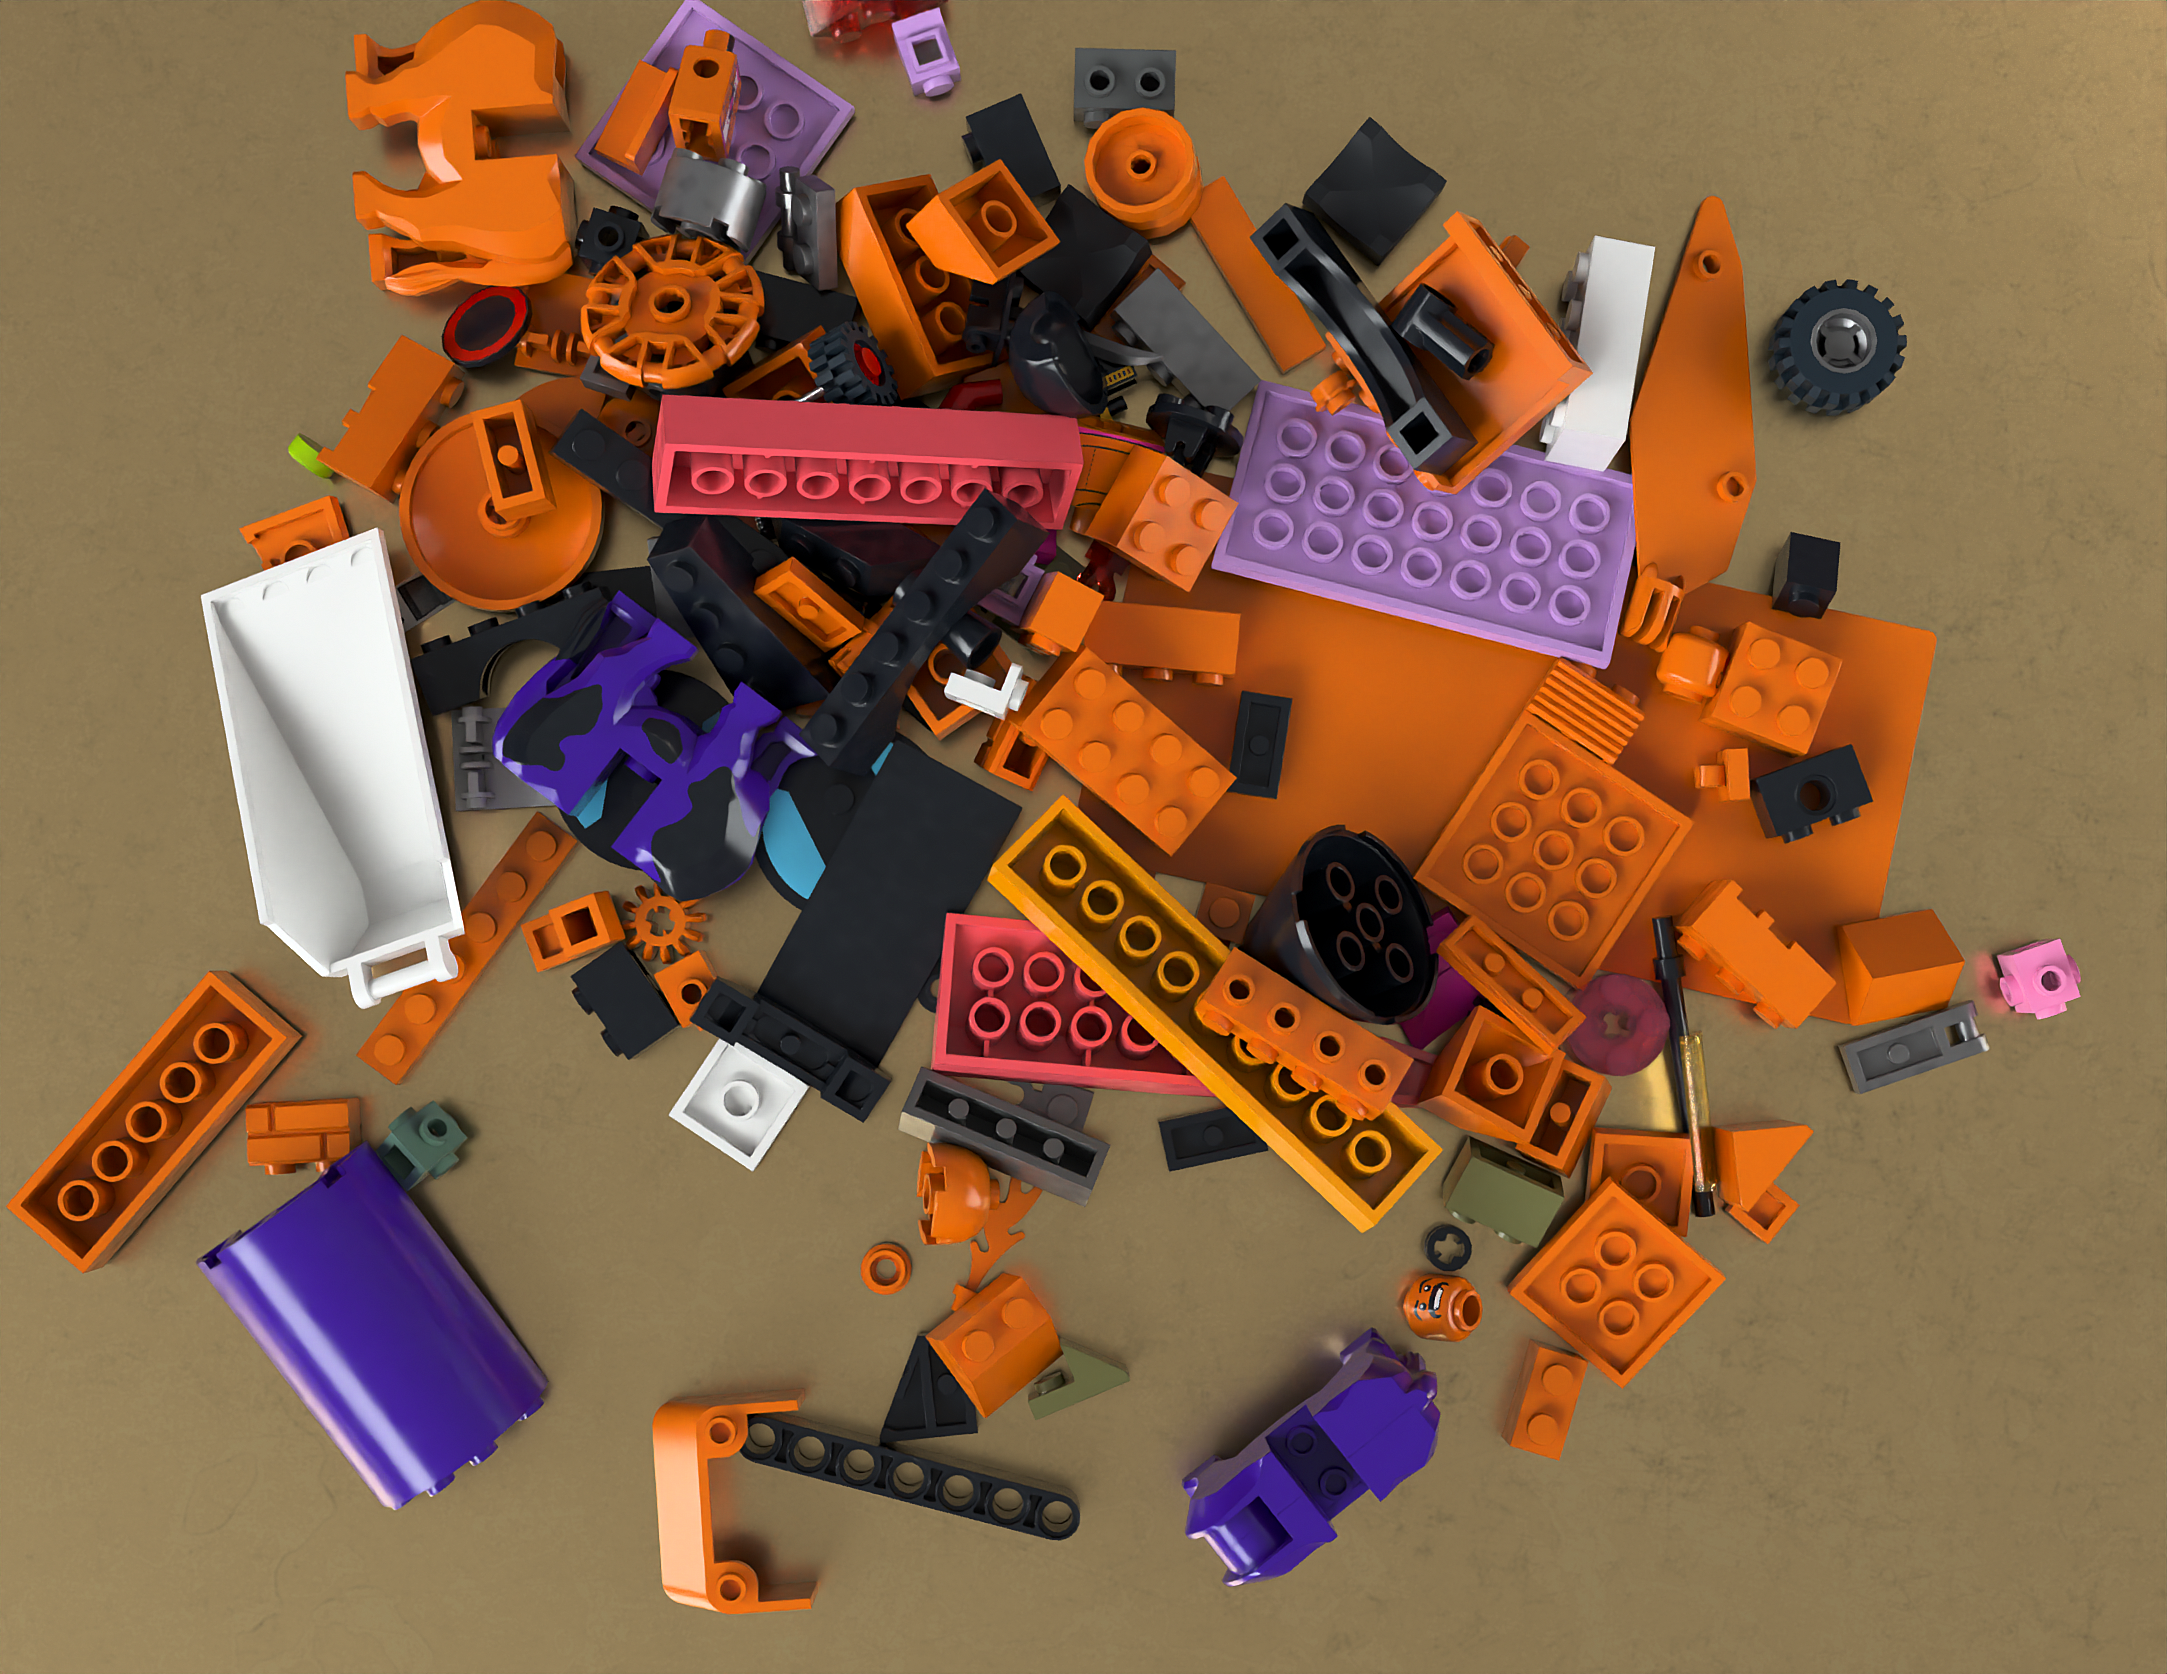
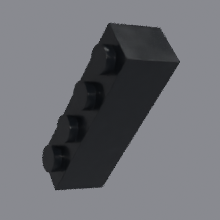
M755 270L763 287L765 301L764 314L757 318L760 330L754 340L756 341V349L772 354L822 325L826 333L847 321H855L858 325L862 308L857 297L828 289L819 291L814 286ZM718 276V277L714 278L713 280L716 282V281H718L719 279H721L722 277ZM672 301L666 306L669 312L672 313L679 310L684 303ZM724 309L726 314H737L735 310Z

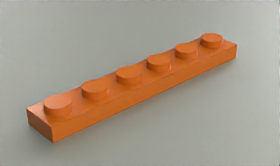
M537 811L462 911L461 916L465 934L448 939L450 950L458 964L457 977L444 982L434 979L405 989L356 1056L395 1085H401L580 844V841L542 812Z

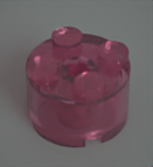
M1626 974L1594 975L1590 981L1579 989L1572 987L1566 993L1565 997L1587 1017L1561 1044L1564 1051L1576 1064L1604 1075L1627 1076L1649 1066L1661 1053L1670 1028V1018L1660 996L1646 982ZM1606 1014L1620 1016L1617 1024L1621 1029L1618 1034L1604 1033L1608 1028V1024L1603 1020Z

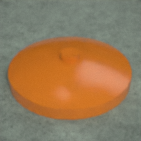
M471 413L461 416L437 430L418 450L406 472L400 494L399 517L402 536L407 550L415 565L431 584L449 597L467 606L491 612H515L516 608L537 600L547 603L562 594L561 591L570 588L587 570L598 550L605 523L603 490L548 454L563 432V429L539 415L533 414L557 505L555 510L510 522L506 521L495 511Z

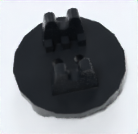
M1166 393L1158 394L1155 404L1151 405L1148 409L1146 423L1158 435L1166 439L1164 450L1167 456L1174 455L1173 460L1183 467L1187 464H1192L1191 472L1202 478L1213 456L1232 457L1241 451L1244 437L1232 425L1234 415L1226 409L1208 405L1204 410L1186 405V402L1177 396Z

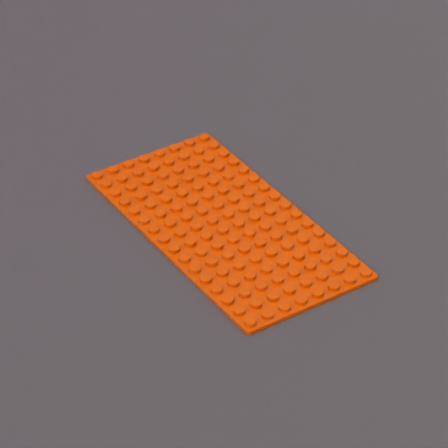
M1204 472L1201 479L1228 497L1230 496L1234 478ZM1217 543L1189 592L1160 581L1131 563L1122 603L1241 614L1235 676L1233 679L1223 678V686L1193 684V675L1174 673L1171 682L1142 679V670L1122 669V678L1226 769L1229 770L1241 692L1248 691L1292 698L1277 799L1273 800L1225 792L1172 857L1150 843L1082 784L1077 808L1139 866L1145 870L1203 883L1208 881L1235 890L1267 897L1301 846L1310 836L1329 826L1345 825L1346 830L1357 834L1366 830L1382 840L1396 853L1413 876L1554 661L1559 659L1547 654L1212 569L1211 565ZM1631 565L1610 664L1606 669L1593 667L1598 672L1594 679L1610 690L1614 684H1617L1632 692L1640 699L1636 707L1644 711L1646 715L1619 754L1617 760L1610 766L1695 823L1598 970L1661 983V980L1655 979L1653 958L1657 957L1652 918L1672 915L1674 924L1711 881L1733 879L1743 889L1738 895L1757 913L1760 909L1765 910L1775 920L1772 926L1790 942L1792 940L1796 941L1837 982L1809 1016L1851 1024L1837 925L1875 919L1880 916L1937 638L1933 632L1828 608L1821 619L1797 617L1789 612L1771 609L1773 596L1709 582L1684 595L1672 634L1677 632L1689 633L1691 625L1703 627L1720 634L1718 644L1727 649L1734 629L1749 621L1844 659L1807 754L1790 758L1699 722L1707 698H1703L1701 704H1695L1663 692L1665 684L1661 683L1656 675L1662 653L1650 649L1648 644L1642 645L1633 641L1631 637L1618 634L1635 580L1638 576L1637 567ZM1852 744L1873 802L1858 807L1861 816L1835 826L1831 825L1829 818L1811 824L1813 834L1784 844L1782 836L1766 839L1751 797L1749 800L1740 802L1719 803L1718 787L1695 788L1694 768L1705 765H1717V752L1748 748L1749 780L1838 747ZM1805 783L1801 788L1800 799L1802 804L1810 810H1815L1820 803V792L1811 783ZM1418 884L1431 915L1448 906L1460 924L1467 918L1466 915ZM1675 931L1677 952L1684 957L1686 976L1681 977L1683 988L1758 1004L1744 991L1737 995L1725 987L1715 977L1719 969L1705 956L1701 961H1698L1688 954L1677 943L1681 935ZM1508 944L1514 951L1520 952L1519 950Z

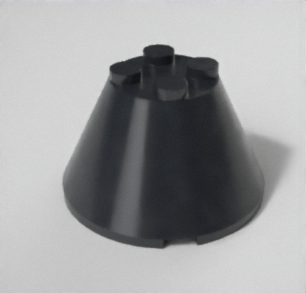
M1345 825L1329 826L1314 833L1305 841L1250 921L1245 932L1244 944L1238 947L1245 954L1350 1020L1380 1025L1399 1024L1420 1014L1433 996L1439 970V954H1431L1426 929L1433 926L1434 923L1427 902L1416 880L1413 879L1412 874L1402 860L1382 840L1366 830L1359 834L1346 830Z

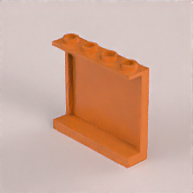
M1459 211L1443 224L1450 237L1378 303L1391 322H1393L1421 282L1425 283L1454 303L1458 308L1456 313L1495 344L1492 350V359L1484 370L1474 375L1470 380H1466L1458 376L1431 352L1416 347L1404 338L1478 441L1471 450L1442 475L1413 469L1418 480L1429 490H1439L1455 495L1593 374L1480 220ZM1328 331L1325 337L1335 349L1332 353L1333 360L1341 370L1350 376L1353 375L1362 387L1358 392L1359 396L1366 406L1373 412L1381 414L1363 377L1340 344ZM1386 431V434H1387V436L1389 437V439H1390V440L1392 441V443L1398 448V446H1397L1396 443L1393 441V439L1391 438V436L1389 435V433Z

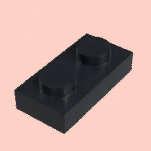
M1248 691L1241 692L1229 771L1237 779L1226 792L1273 800L1277 799L1292 698Z
M1227 1106L1158 1121L1169 1172L1268 1151L1267 1143Z

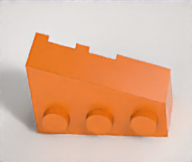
M401 335L368 382V388L372 389L360 412L357 413L350 409L343 418L342 425L349 428L334 451L323 447L316 460L340 476L393 504L397 495L401 494L406 472L416 453L440 429L437 423L446 407L452 408L458 402L465 386L464 381H462L465 372L452 361Z
M1733 879L1711 881L1673 924L1674 930L1681 935L1677 943L1696 960L1701 961L1705 956L1719 969L1715 977L1730 991L1737 995L1744 991L1758 1004L1753 1010L1775 1029L1780 1025H1783L1785 1028L1797 1029L1837 982L1796 941L1792 940L1790 942L1774 928L1772 924L1775 920L1765 910L1760 909L1757 913L1738 895L1743 889Z

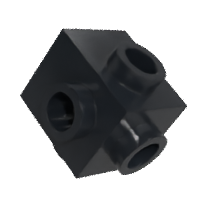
M610 206L608 212L594 207L590 220H582L577 231L575 248L579 249L578 256L587 269H589L588 273L591 276L595 277L601 268L615 255L621 258L633 250V244L650 238L643 223L638 221L639 215L618 206ZM609 234L618 237V241L612 246H606ZM637 271L636 273H634L636 279H637V276H638L639 271Z

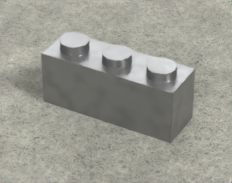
M1159 268L1110 314V317L1116 322L1111 328L1126 346L1134 348L1137 345L1143 351L1160 353L1164 356V360L1147 364L1146 367L1162 385L1167 386L1169 383H1172L1184 396L1182 400L1186 402V405L1204 410L1208 405H1213L1230 411L1261 381L1258 375Z

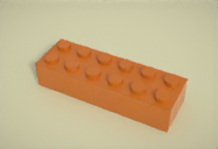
M209 971L6 1207L83 1274L104 1267L299 1041L302 1035L228 971Z

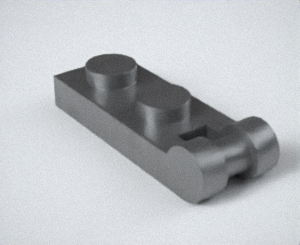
M1974 1001L1961 1002L1941 1011L1839 1045L1854 1092L1856 1094H1863L1989 1050L1990 1047L1986 1035L1979 1034L1974 1017L1978 1015ZM1955 1025L1960 1040L1950 1045L1944 1028Z

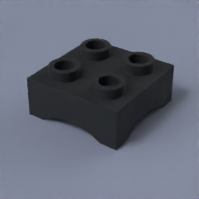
M1369 117L1335 160L1305 192L1302 203L1379 266L1442 192L1447 180L1408 153L1382 126Z
M1068 184L1045 219L1061 242L1053 249L1018 269L1016 276L1024 277V284L1039 295L1045 291L1057 292L1070 303L1081 319L1077 322L1091 332L1149 259L1152 251L1146 238L1115 220L1090 201L1083 193Z

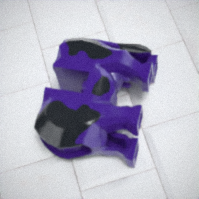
M619 590L611 602L601 597L584 606L577 613L558 655L537 671L514 695L497 721L492 737L493 756L566 814L578 817L624 756L629 754V758L624 763L626 766L652 784L658 777L662 781L611 848L642 869L667 895L680 902L701 899L724 890L740 880L754 861L761 832L770 810V797L777 790L787 768L801 758L815 757L818 754L799 735L803 729L786 716L781 719L773 732L763 733L756 741L759 730L777 722L783 714L743 682L735 690L733 702L722 708L717 723L709 733H706L688 717L658 706L657 696L653 692L661 681L658 673L671 665L692 661L698 654L699 649Z

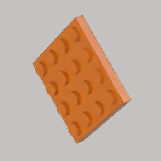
M1525 709L1520 713L1415 871L1413 879L1467 917L1473 912L1503 941L1577 990L1584 991L1695 822Z

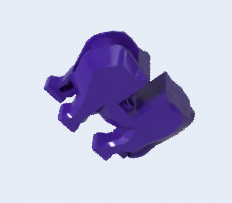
M1371 1327L1340 1352V1361L1343 1363V1367L1321 1391L1282 1416L1255 1438L1236 1457L1222 1460L1220 1457L1213 1455L1182 1479V1486L1191 1498L1185 1534L1189 1539L1204 1537L1228 1569L1222 1582L1226 1586L1231 1587L1267 1581L1289 1573L1314 1550L1338 1537L1331 1519L1370 1489L1381 1502L1400 1482L1428 1463L1434 1455L1437 1446L1441 1412L1433 1402L1438 1391L1436 1373L1426 1370L1425 1360L1419 1353L1409 1351L1406 1354L1400 1353L1397 1355L1378 1330Z

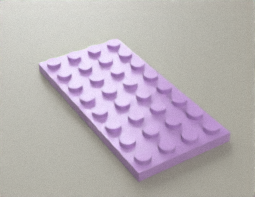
M1264 380L1258 383L1229 496L1239 504L1218 539L1211 565L1212 569L1550 656L1562 657L1566 660L1588 664L1601 669L1608 667L1636 544L1631 474L1608 468L1602 472L1544 461L1545 452L1513 444L1456 495L1439 490L1431 491L1418 480L1413 467L1406 457L1387 436L1383 417L1380 413L1377 414L1366 406L1351 403L1342 411L1332 416L1328 410L1323 412L1315 410L1317 404L1311 397L1310 392Z

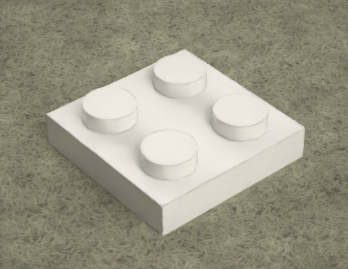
M719 1038L669 1113V1116L751 1171H754L811 1086L736 1042L734 1046H731Z

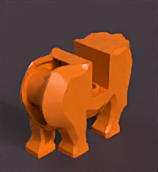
M479 0L463 6L432 26L419 42L404 47L389 49L377 44L367 34L354 35L356 71H346L345 73L349 119L358 130L372 129L379 124L390 127L404 121L417 122L418 148L426 170L418 189L407 191L384 185L366 171H357L352 174L355 216L358 222L366 230L388 227L412 239L402 240L383 233L368 234L372 282L381 291L389 289L400 295L416 297L441 290L459 281L481 285L516 287L544 283L562 276L573 265L574 257L577 255L575 240L578 230L573 178L557 154L501 158L498 141L496 139L491 140V137L570 131L565 99L566 62L564 46L556 38L554 26L537 12L518 3L506 0Z

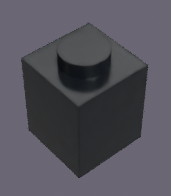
M1791 532L1776 559L1771 609L1789 612L1797 617L1821 619L1837 592L1841 542Z

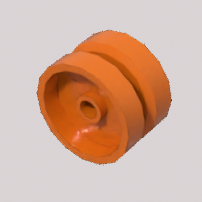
M1144 107L1121 111L1103 122L1090 139L1084 159L1088 185L1094 194L1098 207L1123 225L1136 231L1146 239L1167 236L1185 225L1199 207L1204 185L1201 166L1196 156L1192 139L1181 122L1166 112Z

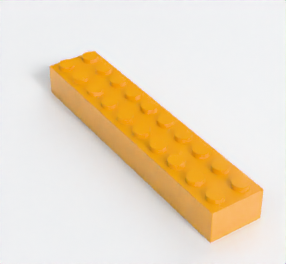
M1064 794L992 865L987 880L1361 1233L1375 1226L1443 1151L1436 1142L1391 1100L1383 1113L1373 1121L1366 1117L1362 1121L1354 1119L1342 1112L1336 1106L1338 1100L1321 1089L1318 1092H1313L1295 1082L1291 1077L1293 1071L1277 1061L1273 1064L1261 1061L1246 1049L1248 1043L1231 1032L1228 1036L1221 1035L1205 1025L1202 1021L1203 1015L1194 1009L1231 951Z

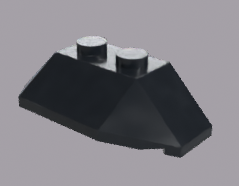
M771 517L780 548L791 557H795L800 563L809 566L834 580L839 585L847 587L877 604L887 602L894 595L900 583L911 572L917 569H924L941 547L900 523Z

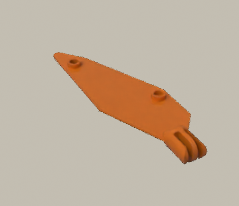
M1709 196L1701 202L1629 417L1638 576L1635 580L1618 634L1631 637L1633 641L1642 645L1648 644L1650 649L1661 653L1668 646L1684 595L1728 570L1757 481L1743 267L1724 204L1716 196ZM1703 263H1704V264L1706 265V267H1707V272H1706L1705 269L1703 268Z

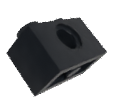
M1852 744L1838 747L1749 780L1750 797L1766 839L1782 836L1784 844L1813 834L1811 824L1829 818L1831 825L1835 826L1861 816L1858 807L1873 802ZM1805 783L1813 784L1820 792V803L1815 810L1806 808L1801 802L1800 791Z

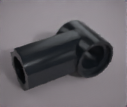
M1421 282L1391 323V327L1416 347L1431 352L1458 376L1470 380L1474 375L1482 372L1492 359V350L1495 344L1456 313L1458 308L1454 303L1434 288Z

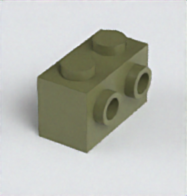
M1471 1136L1468 1137L1442 1186L1444 1207L1455 1218L1468 1224H1474L1477 1221L1494 1229L1498 1236L1510 1243L1521 1244V1242H1524L1535 1248L1538 1247L1565 1198L1561 1176Z

